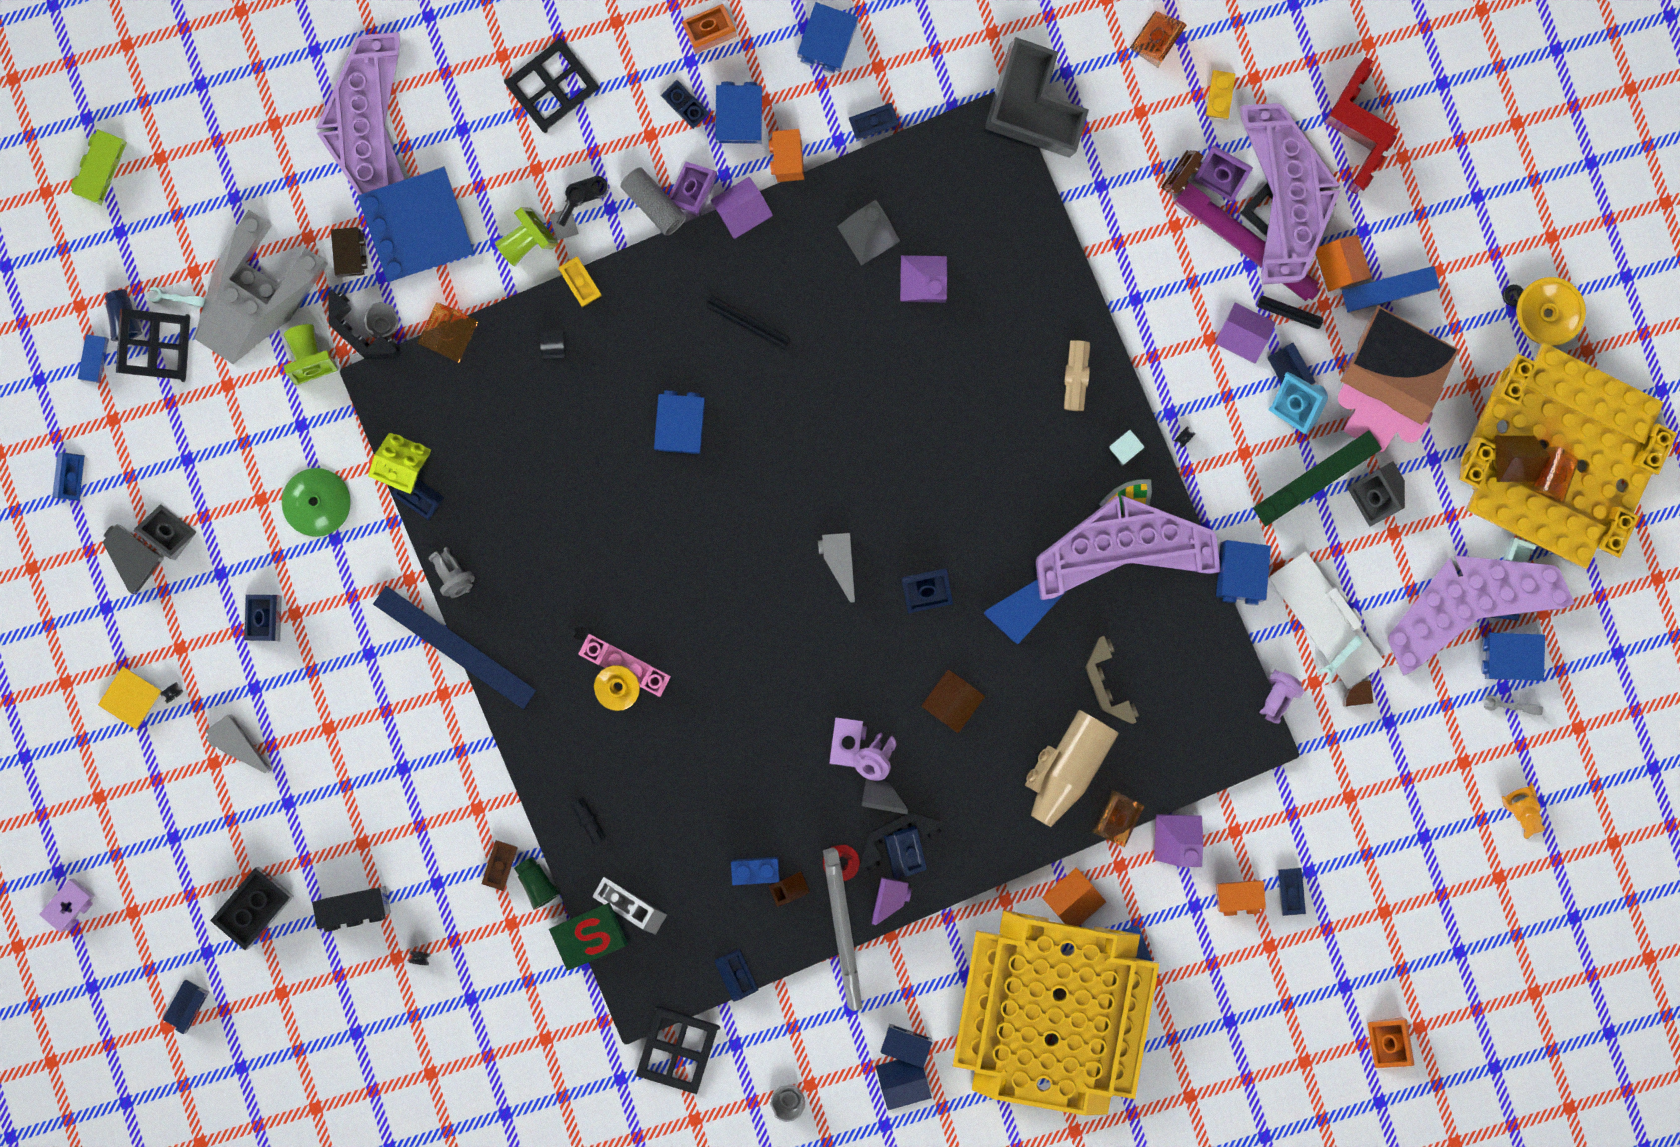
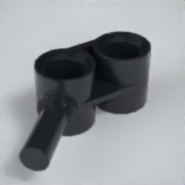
M594 176L568 185L565 191L566 205L556 223L565 227L575 207L577 208L585 202L606 197L609 192L606 180L601 176ZM596 182L604 184V189L600 193L592 191V186ZM574 189L582 191V197L578 200L570 198V194Z

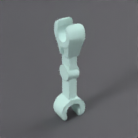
M157 287L150 288L151 291L158 292L156 299L148 298L151 302L158 303L162 299H168L174 302H186L197 307L204 306L205 298L182 297V295L163 294L162 290Z
M1355 636L1331 664L1317 672V677L1321 672L1326 671L1329 673V677L1324 683L1330 682L1338 666L1363 643V640L1359 636Z

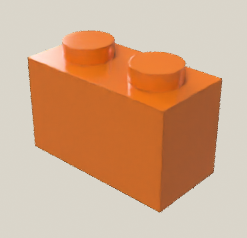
M800 130L772 131V139L769 140V152L774 153V161H770L771 175L776 176L777 182L805 180Z
M1263 880L1215 883L1217 909L1219 912H1223L1224 916L1238 915L1237 911L1246 910L1247 914H1259L1260 909H1266Z

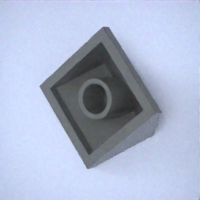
M161 504L134 529L136 534L172 560L178 558L196 534L194 529Z

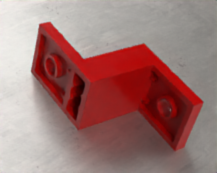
M1367 57L1358 65L1324 122L1371 150L1348 189L1355 194L1360 189L1364 191L1369 186L1374 177L1371 175L1372 170L1376 171L1386 157L1382 155L1383 152H1387L1397 139V136L1394 135L1397 128L1353 103L1361 91V88L1358 87L1359 84L1363 85L1373 71L1370 68L1373 61Z

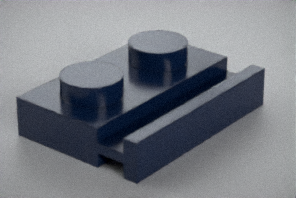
M915 826L894 832L890 836H883L895 880L902 876L907 877L927 870L918 830Z

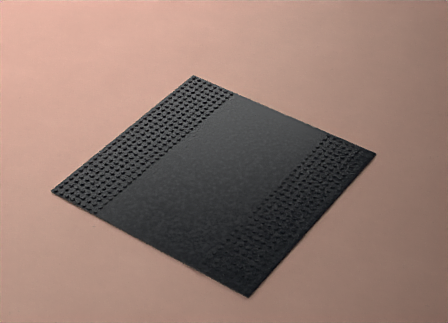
M995 91L805 171V180L780 182L761 190L760 192L773 216L736 239H733L718 212L714 210L683 223L670 235L659 233L584 265L602 296L583 308L563 275H560L398 344L396 348L400 353L398 358L362 359L340 370V375L374 455L389 433L400 435L409 441L422 444L424 447L431 449V453L420 469L417 478L444 496V499L430 520L421 516L393 495L391 496L447 628L537 690L525 709H522L465 669L554 882L561 893L560 896L570 919L604 905L592 897L604 877L667 914L655 935L641 929L614 911L628 945L589 962L620 1038L626 1045L648 1036L656 1012L654 1008L657 1006L693 1017L731 1001L732 998L714 960L739 948L758 989L839 954L826 872L823 868V850L834 846L848 845L857 852L861 862L869 833L904 814L861 806L866 778L855 767L829 763L835 718L863 721V726H867L865 740H860L859 749L869 748L871 743L874 742L876 735L882 733L883 736L880 740L882 744L880 750L882 751L891 736L894 737L897 745L888 760L891 769L885 781L889 782L907 807L908 812L939 820L943 824L940 827L941 832L929 838L928 835L922 836L915 821L910 822L918 830L927 870L907 877H899L898 880L908 882V888H912L909 902L905 901L902 908L877 925L872 924L871 921L881 876L895 879L885 842L881 844L878 840L874 842L882 857L879 860V866L868 871L867 868L861 869L859 865L856 875L847 881H843L854 948L1156 819V814L1166 815L1299 757V751L1284 716H1281V722L1277 724L1265 719L1267 714L1259 713L1264 708L1272 688L1235 603L1223 602V598L1216 597L1218 572L1208 574L1135 563L1123 564L1067 590L1018 645L983 614L987 609L1037 580V557L1101 508L1099 502L1115 487L1135 479H1151L1152 494L1149 506L1201 525L1039 147L984 128ZM877 200L900 242L861 266L837 226L858 210ZM901 255L947 256L946 302H900ZM714 296L789 336L790 341L788 345L782 348L708 308L706 304L709 298ZM540 330H563L565 332V360H542ZM1070 340L1090 342L1088 359L1089 381L1085 392L1084 411L1064 410L1066 385H1064L1066 365H1068ZM664 391H677L678 396H687V392L700 393L701 398H705L701 454L654 450L659 394H664ZM1131 430L1145 448L1121 466L1120 461L1109 447ZM387 485L390 493L392 494L395 488L390 485ZM850 533L855 603L849 602L824 560V554H819L818 540H823L822 535ZM445 547H449L450 554L457 560L463 572L471 571L475 576L470 592L456 598L442 595L440 589L444 583L436 572L434 563L429 560V557L436 551L441 555ZM947 568L953 604L908 613L901 578ZM577 623L586 624L590 628L592 636L671 676L661 697L640 687L637 700L629 708L615 711L604 707L598 701L594 692L595 679L604 667L579 655L583 644L576 643L571 639L570 629ZM579 627L575 629L577 633L575 638L579 640L581 637L583 640L586 637L584 634L586 629L584 627L582 629H579ZM1104 636L1106 640L1110 639L1114 648V652L1111 653L1112 658L1095 664L1096 668L1101 667L1105 680L1102 681L1104 689L1109 688L1113 701L1110 702V705L1114 706L1125 701H1129L1130 705L1134 703L1139 715L1135 717L1137 722L1134 724L1123 721L1100 709L1085 669L1099 637ZM947 670L956 674L985 696L959 733L921 707ZM619 682L615 683L616 689L621 690L622 684ZM1081 710L1114 729L1119 734L1085 793L1050 827L1031 816L1037 792L1025 786L1028 773L1036 767L1042 750L1046 749L1048 745L1057 749L1076 714ZM845 736L842 739V746L845 749H852L855 746V739L852 736ZM581 797L584 798L592 815H596L597 819L595 820L606 836L595 844L592 843L584 827L579 825L580 820L570 806L571 803L577 799L579 800ZM843 856L839 858L841 868L844 869L848 861ZM779 857L780 880L802 872L810 893L777 907L768 887L773 883L732 885L731 861L735 859ZM663 1018L659 1031L678 1022Z

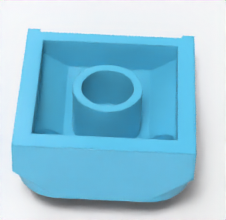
M1286 372L1274 402L1269 407V411L1302 433L1307 434L1319 420L1327 403V391L1320 385H1311L1301 378Z

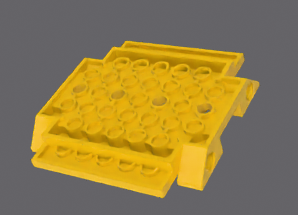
M1542 343L1534 361L1517 354L1500 374L1461 458L1459 480L1473 486L1472 489L1474 490L1465 510L1584 569H1588L1598 545L1599 549L1617 558H1621L1639 516L1634 514L1651 475H1659L1678 433L1658 423L1654 425L1664 402L1546 343ZM1501 420H1504L1507 424V430L1504 433H1500L1497 429V424ZM1495 436H1535L1538 441L1544 440L1546 442L1547 448L1545 451L1550 456V459L1536 482H1497ZM1581 459L1586 463V469L1583 472H1579L1576 467L1577 462ZM1619 479L1624 480L1626 484L1622 492L1616 489V483Z
M1003 910L1000 934L976 930L952 1067L975 1071L972 1090L995 1100L1084 1116L1108 1115L1110 1100L1113 1095L1135 1099L1159 969V962L1136 958L1140 934L1094 926V929L1061 924L1050 922L1049 918L1006 910ZM1065 943H1071L1075 949L1072 954L1066 955L1062 953L1061 946ZM1057 988L1064 989L1066 997L1062 1000L1055 999L1053 996L1054 990ZM1049 1033L1056 1034L1058 1042L1054 1045L1047 1044L1045 1041L1046 1035ZM1042 1078L1048 1079L1050 1087L1046 1090L1038 1088V1080Z

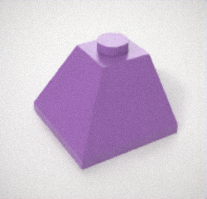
M901 255L900 302H946L947 256Z
M1156 814L1154 860L1178 867H1202V815Z
M881 876L871 921L872 924L877 925L902 908L905 901L909 902L912 888H908V882Z

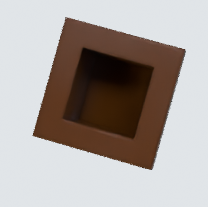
M1371 680L1358 682L1348 689L1343 699V707L1374 703Z
M798 872L768 886L777 907L810 893L802 872Z

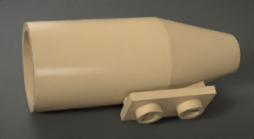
M1079 710L1057 749L1048 745L1046 749L1042 750L1036 767L1027 775L1025 786L1037 792L1031 816L1052 827L1085 793L1119 733Z

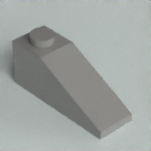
M850 533L822 535L823 540H818L819 554H824V560L849 602L855 603Z
M226 715L206 730V733L209 735L206 739L213 748L217 747L219 750L263 773L271 771V768L232 715Z
M606 877L602 879L592 896L603 904L610 902L615 912L641 929L655 935L667 916L658 908Z

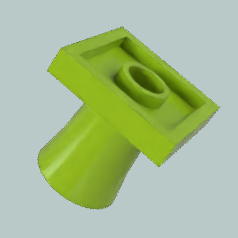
M520 207L514 212L522 224L506 236L495 241V245L500 253L514 267L535 245L538 244L542 249H553L559 244L533 209L528 207Z
M313 324L298 325L290 328L283 334L295 359V362L286 364L283 367L286 375L295 386L338 371L336 362L327 350L319 353Z

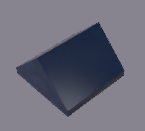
M947 568L901 578L908 613L953 604Z
M246 595L244 640L280 642L282 596Z
M898 1059L875 1066L887 1110L932 1098L924 1067L921 1068Z

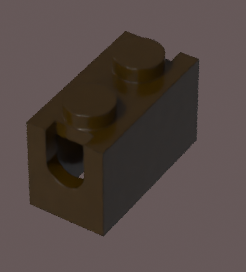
M359 227L331 229L335 276L340 278L365 275V269H368L367 255H363L362 247L366 246L365 233H361Z

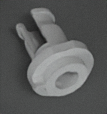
M445 547L441 555L436 551L429 557L430 562L434 563L435 570L444 583L440 589L443 596L456 598L470 592L475 576L471 571L463 572L457 560L450 554L449 547Z

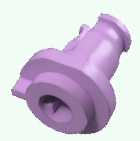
M1275 669L1269 679L1273 688L1266 699L1264 708L1259 713L1267 714L1265 719L1279 724L1281 716L1287 711L1294 697L1301 698L1305 691L1301 687V681L1296 677Z
M878 733L869 748L861 749L857 753L854 765L863 777L873 781H880L887 777L891 769L888 760L897 745L896 740L892 736L882 751L880 750L882 747L880 740L883 734Z

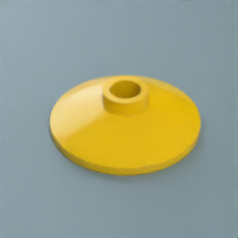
M612 665L604 668L597 675L594 683V692L598 701L604 707L620 711L629 708L635 703L639 696L640 685L638 678L629 668L621 665ZM615 683H621L622 689H616Z

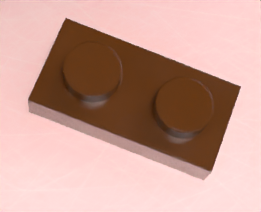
M495 840L481 884L504 891L518 849L517 846Z

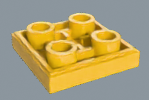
M122 666L98 703V706L138 730L162 690Z

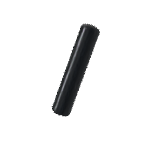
M1261 296L1257 303L1258 308L1315 329H1320L1324 318L1266 296Z

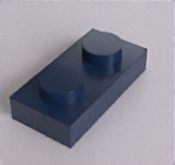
M892 102L849 117L856 140L899 125Z
M1302 868L1278 869L1282 916L1306 914Z

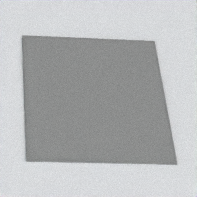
M562 211L549 214L557 240L579 234L572 213L565 227L556 223Z

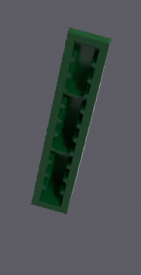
M1368 430L1255 505L1253 509L1266 527L1382 450L1371 431Z

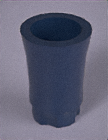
M125 289L111 291L105 295L111 341L118 342L120 309L133 310L131 300L128 298ZM130 319L129 339H133L142 334L136 319Z

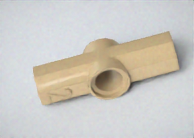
M1070 340L1068 365H1066L1064 385H1066L1064 410L1084 411L1085 392L1089 381L1088 359L1090 342Z

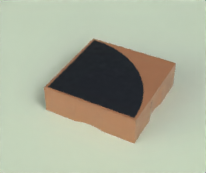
M1378 305L1367 322L1358 341L1357 350L1351 357L1340 381L1369 397L1382 401L1393 410L1422 425L1436 404L1459 349Z

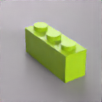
M97 129L96 134L93 133L89 139L88 146L90 148L87 155L84 154L80 161V173L72 181V193L102 206L127 142Z

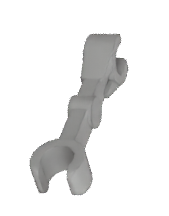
M1493 695L1486 696L1487 699L1491 698L1495 701L1493 707L1484 706L1485 709L1490 711L1497 709V707H1504L1516 711L1523 710V712L1534 715H1542L1543 713L1542 706L1531 704L1523 706L1511 702L1503 703L1499 702L1497 697Z

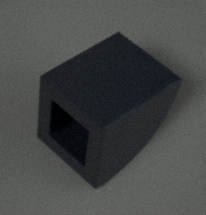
M540 330L542 360H565V332L563 330Z

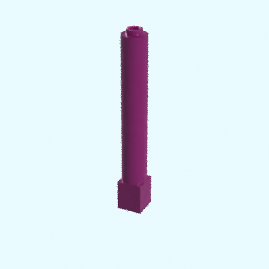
M1189 182L1174 204L1193 219L1199 220L1262 268L1266 242L1210 201L1211 198ZM1308 274L1299 282L1282 283L1304 301H1307L1308 298L1313 300L1320 291L1318 288L1320 283Z

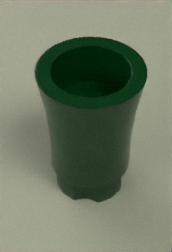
M534 857L523 861L514 868L519 875L518 879L524 887L533 910L546 905L561 894L544 873L540 864H537Z

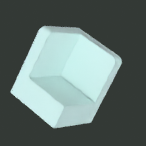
M1129 430L1109 448L1118 458L1121 466H1123L1145 447L1133 432Z
M1512 538L1509 541L1503 560L1528 563L1531 552L1535 550L1536 545Z

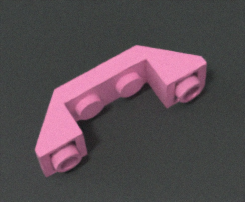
M590 634L587 636L579 652V655L604 668L612 665H621L629 668L638 678L640 687L661 697L671 676Z

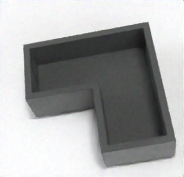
M1015 37L1009 44L984 128L1070 158L1077 152L1089 109L1046 94L1059 52Z

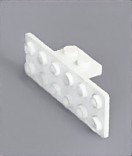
M1303 552L1269 577L1330 664L1355 636H1359L1363 640V643L1335 671L1348 689L1385 664L1384 659L1361 629L1362 624L1360 620L1362 617L1355 608L1351 609L1346 603L1349 599L1342 589L1332 588L1307 552Z

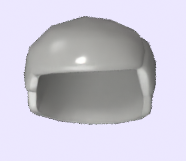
M379 302L372 304L366 310L364 326L372 337L377 339L381 335L386 339L397 331L399 318L393 306Z
M788 1084L780 1086L773 1092L770 1106L774 1111V1116L781 1121L789 1122L794 1121L803 1113L805 1097L798 1087Z

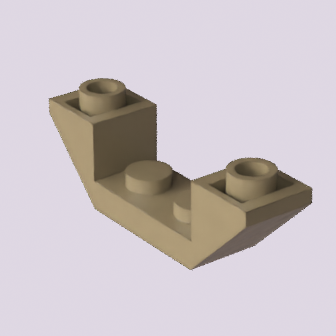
M1104 636L1099 637L1085 669L1100 709L1123 721L1134 724L1137 722L1135 717L1139 716L1134 703L1130 705L1129 701H1125L1114 706L1110 705V702L1113 701L1109 688L1104 689L1102 681L1105 680L1101 667L1096 668L1095 664L1112 658L1111 653L1114 652V648L1110 639L1106 640Z

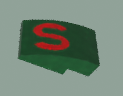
M610 902L549 928L567 971L628 945Z

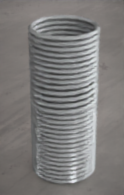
M642 167L631 171L621 182L620 187L622 190L625 191L664 235H670L675 232L686 220V215L683 211L680 210Z

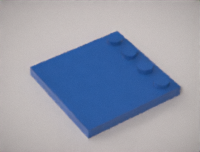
M445 166L357 195L387 282L475 253Z

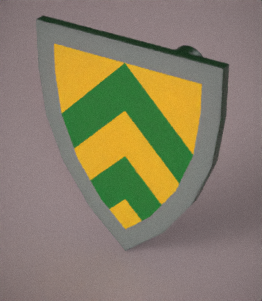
M1135 479L1125 482L1110 491L1099 502V505L1103 507L1114 497L1118 496L1121 517L1124 516L1121 495L1150 505L1152 494L1151 479Z

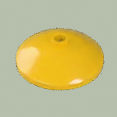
M1546 277L1534 281L1524 289L1517 302L1516 316L1521 330L1530 340L1540 345L1546 343L1550 346H1557L1570 341L1579 333L1585 321L1586 307L1581 293L1573 284L1561 278ZM1546 309L1552 312L1551 317L1545 316L1544 311Z

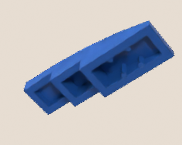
M1432 266L1342 290L1347 313L1440 289L1441 287L1436 268Z

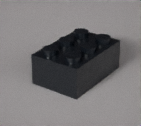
M255 867L210 921L241 948L248 950L294 896L261 867Z
M386 886L312 902L317 929L323 928L324 932L338 930L341 928V924H346L347 928L364 924L363 920L369 919L370 923L386 919L387 914L391 913Z

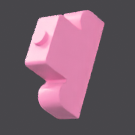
M1343 383L1338 395V402L1342 407L1346 409L1354 408L1347 420L1344 432L1354 438H1358L1370 430L1382 448L1379 452L1385 451L1396 432L1399 433L1400 438L1405 442L1413 443L1418 441L1429 425L1433 415L1431 412L1424 423L1420 425L1393 410L1382 401L1369 397Z

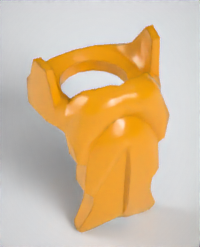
M1532 782L1529 787L1515 790L1506 797L1502 796L1503 806L1514 814L1521 827L1524 828L1525 839L1530 838L1534 833H1539L1546 829L1541 824L1542 817L1539 813L1541 807ZM1517 796H1528L1524 800H1520L1518 802H1515L1514 804L1512 803L1514 798H1516Z

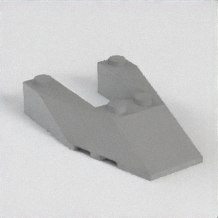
M250 210L247 211L236 227L213 270L194 338L231 364H234L255 348L266 337L268 338L275 330L291 320L328 265L325 260L305 248L280 286L247 264L248 260L272 226Z

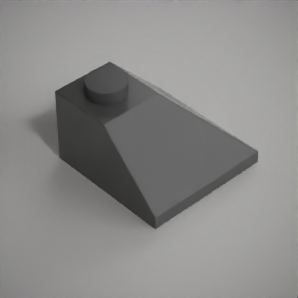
M877 200L858 210L837 226L861 266L900 242Z
M1394 461L1347 487L1369 527L1405 508V480Z
M866 778L861 806L908 814L907 807L889 782L885 781V779L873 781Z

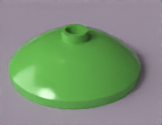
M310 468L297 473L289 480L282 495V510L287 522L296 531L313 537L325 536L339 529L347 519L351 506L350 493L344 481L335 473L322 468ZM313 497H316L318 500L315 506L310 504V500Z

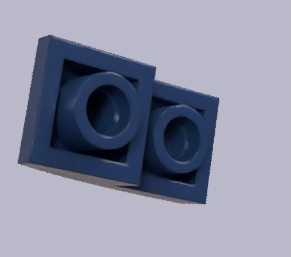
M675 80L660 95L692 129L709 114L704 106L678 80Z

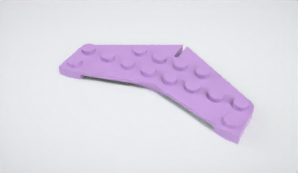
M399 32L362 35L356 39L316 127L317 130L338 128V131L319 132L317 134L358 195L404 180L403 173L385 129L388 105L400 50Z
M1278 103L1242 105L1240 107L1242 123L1273 193L1261 269L1262 285L1299 282L1308 272L1341 191H1320V189L1339 188L1340 185L1283 105Z
M1122 495L1124 516L1121 517L1119 497L1116 496L1037 557L1036 569L1040 599L1055 598L1073 587L1127 563L1190 570L1208 574L1221 572L1216 534L1211 529Z
M1454 556L1463 576H1458L1452 560L1449 558L1390 633L1389 645L1404 676L1418 669L1423 663L1481 618L1564 609L1575 603L1560 569L1554 565Z

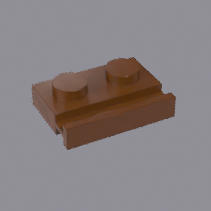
M1186 150L1161 188L1167 193L1178 194L1187 187L1189 183L1188 178L1191 174L1196 173L1201 167L1202 162L1200 161L1204 156L1198 151Z

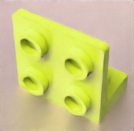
M389 433L374 455L368 477L411 494L418 473L429 457L431 449L424 447L422 444L409 441L400 435Z

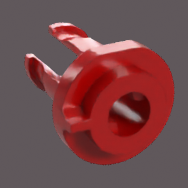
M848 845L834 846L838 851L839 858L843 856L848 861V864H845L844 869H842L843 881H847L858 872L860 865L859 856ZM823 858V868L825 871V860Z

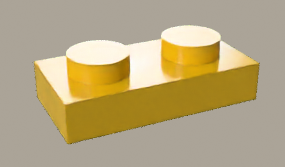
M1212 71L1205 116L1229 119L1236 73Z
M578 256L558 267L582 308L602 296Z

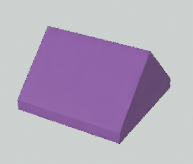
M1213 145L1193 180L1233 202L1253 167Z
M685 162L669 198L681 210L699 217L718 178L717 172Z
M750 177L710 200L733 239L773 216L761 192Z
M1235 302L1214 344L1255 364L1265 348L1276 322Z

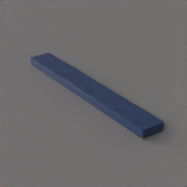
M388 586L384 587L373 603L374 606L522 709H525L536 693V689Z

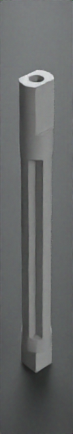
M832 847L823 850L825 872L847 1006L852 1011H857L863 1008L859 988L860 983L841 862L839 861L838 851Z

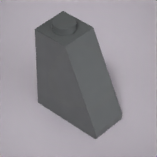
M116 524L107 529L102 543L127 590L131 594L136 595L164 558L123 526Z

